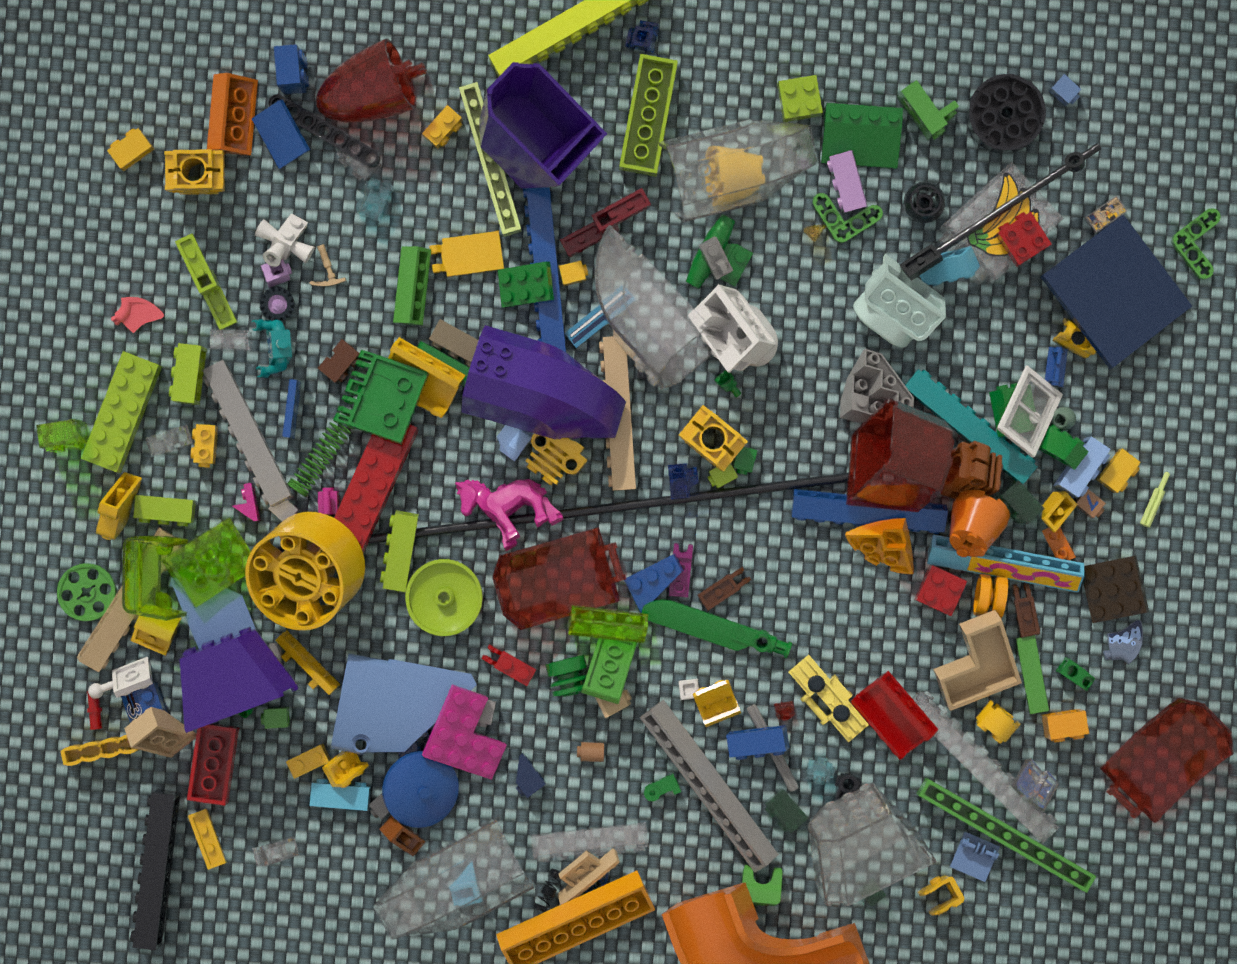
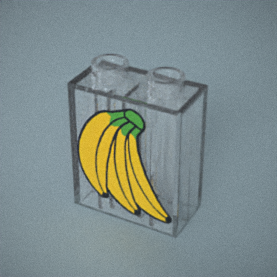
M1012 162L1009 163L939 228L944 234L938 239L939 243L942 245L1032 186V184ZM1037 191L948 249L947 252L972 246L980 267L971 278L979 285L985 280L991 285L1014 265L996 236L1000 226L1007 222L1009 225L1016 221L1015 217L1022 212H1025V214L1032 212L1044 233L1048 234L1064 218Z

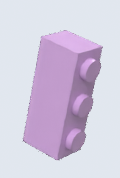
M853 150L830 156V161H827L829 171L834 172L835 179L832 182L835 191L838 190L840 198H837L839 208L844 209V212L866 207L867 201Z

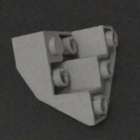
M864 349L847 377L841 397L840 418L859 423H883L913 416L914 397L881 353Z

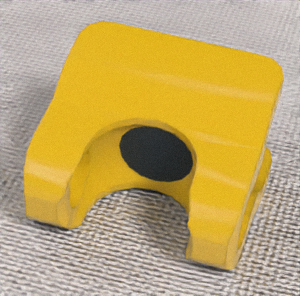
M1064 318L1062 322L1066 326L1065 331L1060 332L1052 341L1082 358L1094 355L1096 353L1095 349L1077 325Z

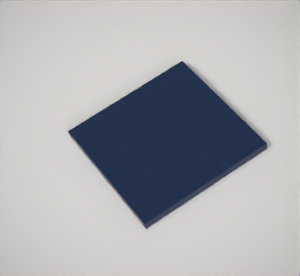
M1124 215L1120 216L1040 277L1109 369L1114 368L1192 307L1191 303Z

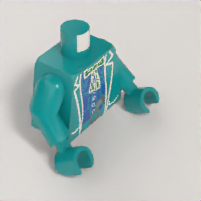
M252 320V322L256 323V328L252 329L253 331L266 329L269 356L268 367H256V370H261V374L257 377L268 378L270 374L286 370L292 359L290 330L286 329L280 320Z

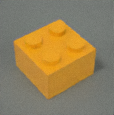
M1074 709L1041 715L1045 738L1054 741V743L1063 742L1066 737L1073 738V740L1082 739L1085 734H1089L1085 710Z

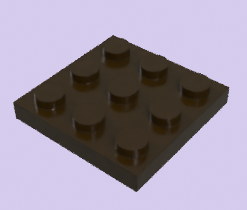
M1136 555L1084 566L1083 584L1092 623L1149 612Z

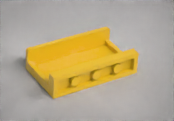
M399 337L393 343L388 359L429 373L417 406L423 407L430 411L432 415L442 418L448 411L466 375Z

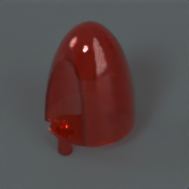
M386 38L361 50L339 65L319 88L316 96V106L323 116L340 122H368L396 116L416 109L417 101L412 79L427 74V69H422L425 68L423 62L415 66H410L412 65L410 59L402 62L398 50Z

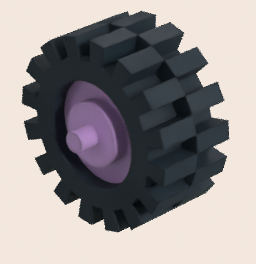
M270 287V289L265 290L259 301L262 314L271 321H284L294 311V298L288 290L282 287Z

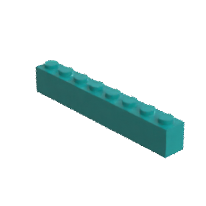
M916 370L905 384L912 396L968 443L977 441L986 444L991 448L990 454L994 452L996 456L1002 455V470L1018 484L1023 485L1038 467L1034 464L1036 461L1031 456H1024L1019 452L1021 449L1015 443H1008L1005 440L1006 436L998 437L997 431L995 432L990 428L991 424L984 418L980 420L975 416L976 412L971 407H964L960 403L962 400L955 394L950 395L945 391L947 388L942 383H935L931 380L932 376L926 370Z

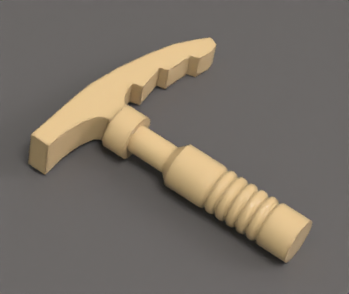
M325 245L317 246L324 268L327 269L329 281H311L310 284L315 286H333L346 282L345 277L335 279L336 276L332 272V265Z

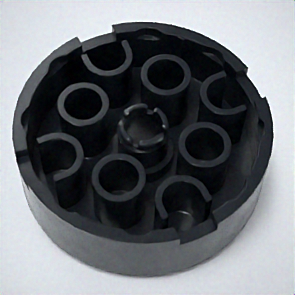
M1000 74L984 81L971 96L966 111L967 126L975 141L983 148L1000 154L1014 153L1027 147L1039 135L1046 118L1045 102L1038 88L1032 82L1015 74ZM1003 109H1006L1010 112V118H1006L1002 115Z

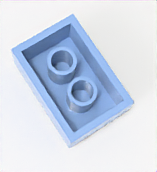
M1092 436L1083 440L1085 443L1083 447L1089 452L1078 467L1073 470L1066 466L1053 485L1060 491H1066L1071 498H1079L1085 495L1089 488L1087 484L1097 477L1100 472L1097 469L1101 464H1105L1110 457L1108 453L1111 449Z

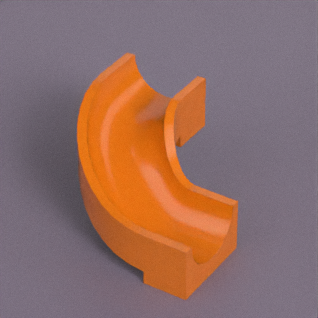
M746 882L676 903L662 914L680 964H869L855 923L805 939H781L764 933L755 922L759 918Z

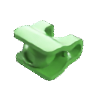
M745 865L742 883L746 882L753 904L776 906L780 903L782 869L775 867L772 871L770 882L759 884L754 879L752 868L749 865Z

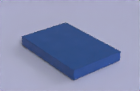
M283 99L252 118L279 169L284 168L310 151Z
M293 379L289 380L282 435L288 439H295L301 382Z

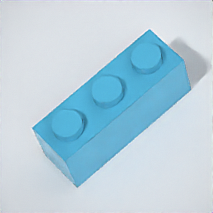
M972 246L942 253L943 261L921 274L920 278L927 285L937 286L945 281L950 283L962 277L964 279L971 278L975 275L980 265Z
M317 778V781H313L311 784L310 806L368 811L371 786H366V782H355V785L350 784L345 788L332 787L328 783V779Z

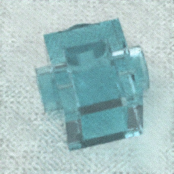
M817 756V759L808 758L806 779H812L813 783L824 785L825 782H830V778H834L835 767L832 766V762L828 761L827 757Z

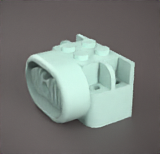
M887 254L883 256V264L872 272V276L865 284V291L853 305L856 315L866 326L892 345L900 348L906 347L913 339L917 341L925 340L946 317L945 298L918 277L911 281L901 269L900 264Z

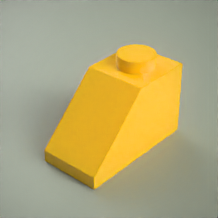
M1066 491L1052 492L1042 505L1041 519L1053 532H1056L1078 504Z

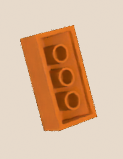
M231 73L213 75L207 149L223 150L224 154L251 156L254 130L252 118L255 117L257 79Z

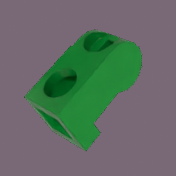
M1067 657L1063 659L1056 669L1057 673L1086 692L1095 681L1092 675Z
M674 773L648 784L644 789V796L648 801L653 802L658 800L660 795L671 790L676 795L681 792V788Z

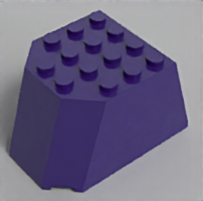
M513 62L487 88L479 119L481 148L521 189L558 187L607 135L599 124L539 63L519 64V62Z
M251 627L240 630V634L235 636L232 633L222 636L219 642L215 643L214 640L205 642L200 649L196 650V647L184 650L180 658L184 729L186 733L284 696L283 692L291 689L292 692L298 690L296 681L256 629L251 630Z

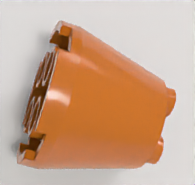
M966 490L959 493V496L952 505L949 538L950 544L957 551L956 553L960 557L984 556L986 551L1007 527L1010 519L1007 506L1000 499L995 500L985 495V491Z

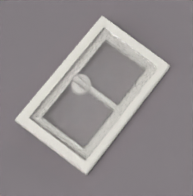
M1026 365L997 429L1032 458L1035 457L1063 394Z

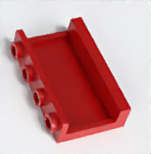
M889 671L857 693L851 700L853 707L864 717L869 726L876 731L879 738L887 744L891 752L899 760L903 759L907 753L925 740L931 739L939 730Z

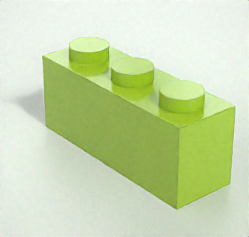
M135 495L133 518H139L138 522L150 523V519L158 520V524L169 525V521L177 522V526L188 527V523H194L196 500Z

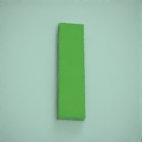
M1035 635L1015 638L1029 714L1049 711Z

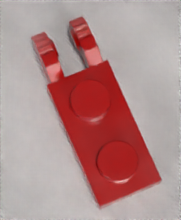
M489 644L487 647L489 651L500 655L498 661L492 660L487 655H483L481 659L493 665L497 670L528 686L537 669L504 650L501 651Z

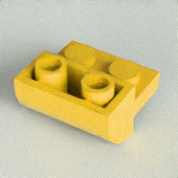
M146 603L135 623V629L130 641L166 656L182 618Z

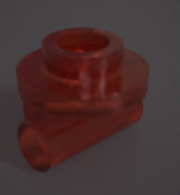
M793 701L774 704L775 714L778 719L785 721L794 716Z

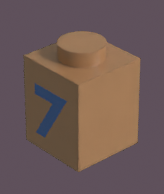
M1089 489L1083 497L1080 496L1075 500L1078 504L1076 507L1090 519L1095 516L1098 518L1105 510L1103 506L1106 503Z

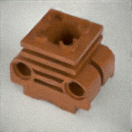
M973 441L970 444L961 442L955 449L947 451L942 456L943 474L939 483V489L942 490L941 495L956 499L959 493L966 490L985 491L987 496H991L999 491L1001 487L1000 475L1003 469L1002 455L996 456L994 452L990 454L991 448L977 441Z

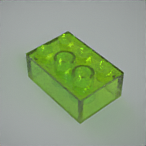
M77 419L36 425L39 448L46 449V452L62 453L66 452L65 449H85L84 445L87 444L89 439L86 422Z

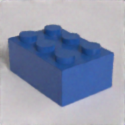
M297 44L274 46L277 86L284 95L307 93L306 87H310L309 76L305 72V68H308L305 53L299 49Z

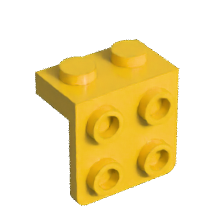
M719 680L714 685L707 688H699L693 693L705 727L741 714L729 680Z

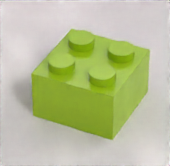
M816 75L778 81L777 87L783 123L820 117L823 111Z

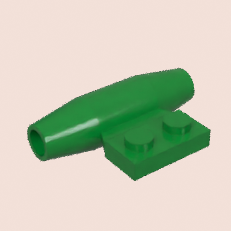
M722 214L708 231L703 242L714 236L717 237L733 271L719 279L735 287L753 253L738 244H728L735 221ZM698 249L692 261L686 279L688 284L699 289L712 273L700 249Z

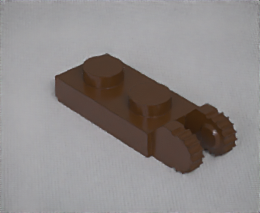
M743 566L697 595L707 611L739 591V588L751 581L750 577H746L736 585L732 579L743 573L745 570Z
M1025 582L1023 585L1025 598H1020L1017 584H1012L1015 599L1013 601L1020 638L1040 634L1034 598L1031 595L1029 583Z

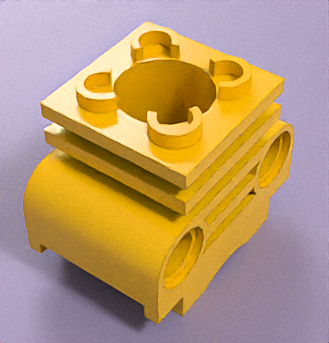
M223 150L164 151L165 190L167 192L179 193L180 195L219 194V192L225 191ZM198 164L204 165L205 171L202 178L190 181L188 174L191 167Z
M704 405L701 406L678 435L687 445L722 472H724L748 442ZM707 429H717L721 432L723 444L720 448L715 450L709 449L703 444L702 434Z
M533 434L531 444L539 453L537 455L533 452L530 454L534 458L533 461L528 458L525 460L528 463L526 467L535 474L540 472L544 475L542 479L551 486L553 483L558 485L559 482L555 479L557 476L560 479L564 477L560 473L561 470L568 475H575L580 472L587 462V459L581 455L584 447L578 442L569 438L551 439L538 434ZM539 437L546 439V444L542 447L536 445V440ZM568 461H576L577 467L574 470L567 469L566 464Z

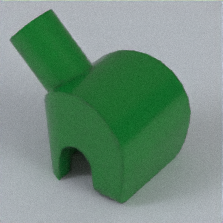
M725 370L714 380L725 392L730 391L735 398L741 395L740 390L736 387L737 381L731 372L728 373Z

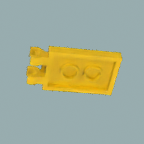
M499 231L443 238L442 245L429 246L431 255L441 253L442 264L432 265L433 274L447 272V277L504 269Z

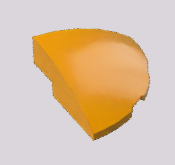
M906 518L881 520L846 532L845 536L851 547L855 551L860 550L868 562L876 566L880 562L890 566V571L914 574L912 546Z

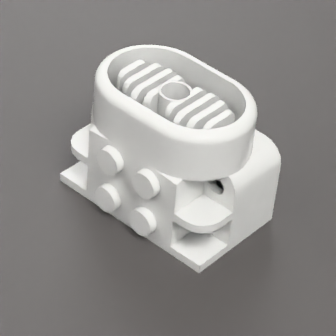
M718 284L688 315L702 335V341L709 345L712 349V355L719 359L728 373L733 369L743 371L748 366H763L772 360L777 351L778 338L774 328L757 307L750 305L736 289Z

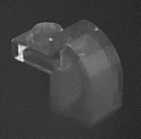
M187 425L146 438L151 457L170 453L193 443Z
M294 837L252 848L257 867L271 865L299 855Z

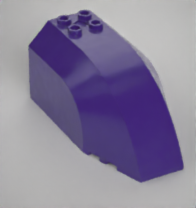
M485 325L479 337L462 396L461 412L551 439L616 438L626 401L617 391L565 351L538 340Z

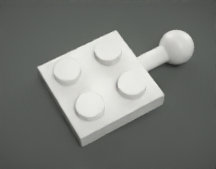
M145 657L112 670L113 681L102 685L98 683L92 684L88 689L89 695L97 699L105 691L113 689L116 698L152 685V671L149 658Z

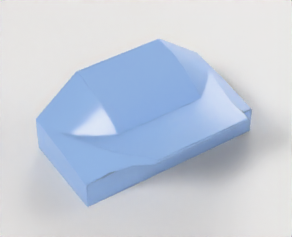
M505 425L497 436L500 451L515 462L531 441L534 433Z

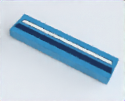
M623 286L564 334L577 349L636 300L626 287Z

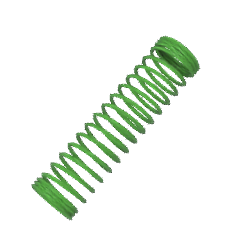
M329 422L340 434L327 427L326 430L338 440L323 432L322 434L333 444L322 438H319V440L331 450L318 443H315V445L327 455L312 448L325 461L308 453L320 465L307 458L304 459L318 471L301 463L314 476L297 468L309 480L296 473L294 475L307 486L293 478H290L288 481V486L304 497L310 494L306 490H312L308 483L316 485L310 477L320 480L314 472L323 475V473L317 467L327 470L321 462L330 465V462L323 456L334 460L327 451L337 455V452L330 446L340 450L341 448L334 441L344 445V442L336 435L347 440V436L340 430L349 435L351 434L345 426L339 424L344 428L342 429Z

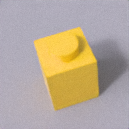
M581 261L559 266L564 286L586 281L585 276L589 275L586 264L582 265Z

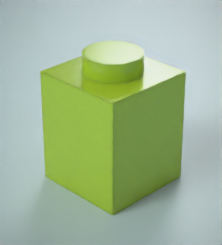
M731 463L724 472L717 467L708 472L710 476L707 477L711 486L714 487L716 485L717 489L738 478Z

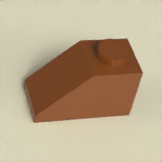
M392 815L379 829L391 843L412 856L425 843L411 828L398 822Z

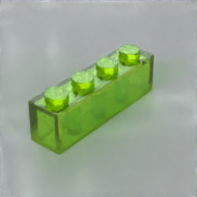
M572 605L568 618V635L644 643L648 631V614Z

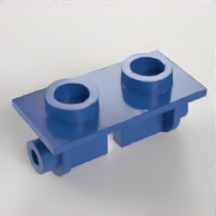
M1063 347L1048 348L1045 380L1052 386L1063 387L1068 349H1063Z

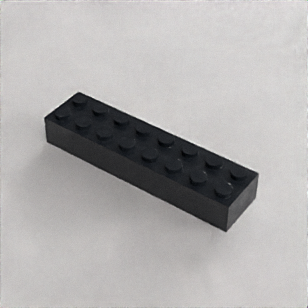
M158 789L153 791L151 795H148L147 807H150L149 815L146 814L145 817L147 833L143 835L142 845L145 846L144 853H141L140 856L142 873L139 872L137 879L140 889L139 892H136L135 903L138 906L137 911L133 913L135 930L131 931L130 942H133L132 948L157 950L162 945L181 792Z

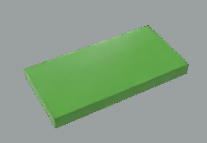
M601 631L581 693L619 704L637 642Z

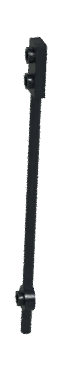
M1096 143L1082 153L1072 152L1068 154L1063 166L939 247L935 248L933 244H930L901 263V269L911 281L943 261L941 254L1064 173L1082 170L1085 166V160L1100 151L1101 146Z

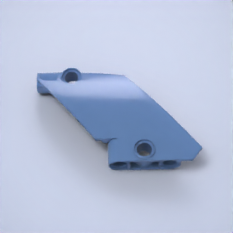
M174 568L169 586L174 588L199 649L202 648L201 646L205 642L214 640L215 643L219 642L220 638L224 635L232 633L235 636L240 634V630L251 627V630L256 629L243 595L209 580L208 576L203 573L196 574ZM202 579L206 585L199 588L196 586L195 581Z

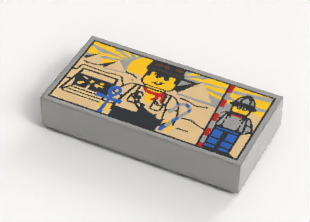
M1115 196L1086 216L1085 220L1092 230L1097 233L1126 213L1127 209L1120 199Z

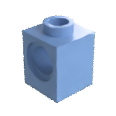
M1064 74L1049 92L1066 107L1069 102L1072 105L1080 97L1078 93L1081 89Z

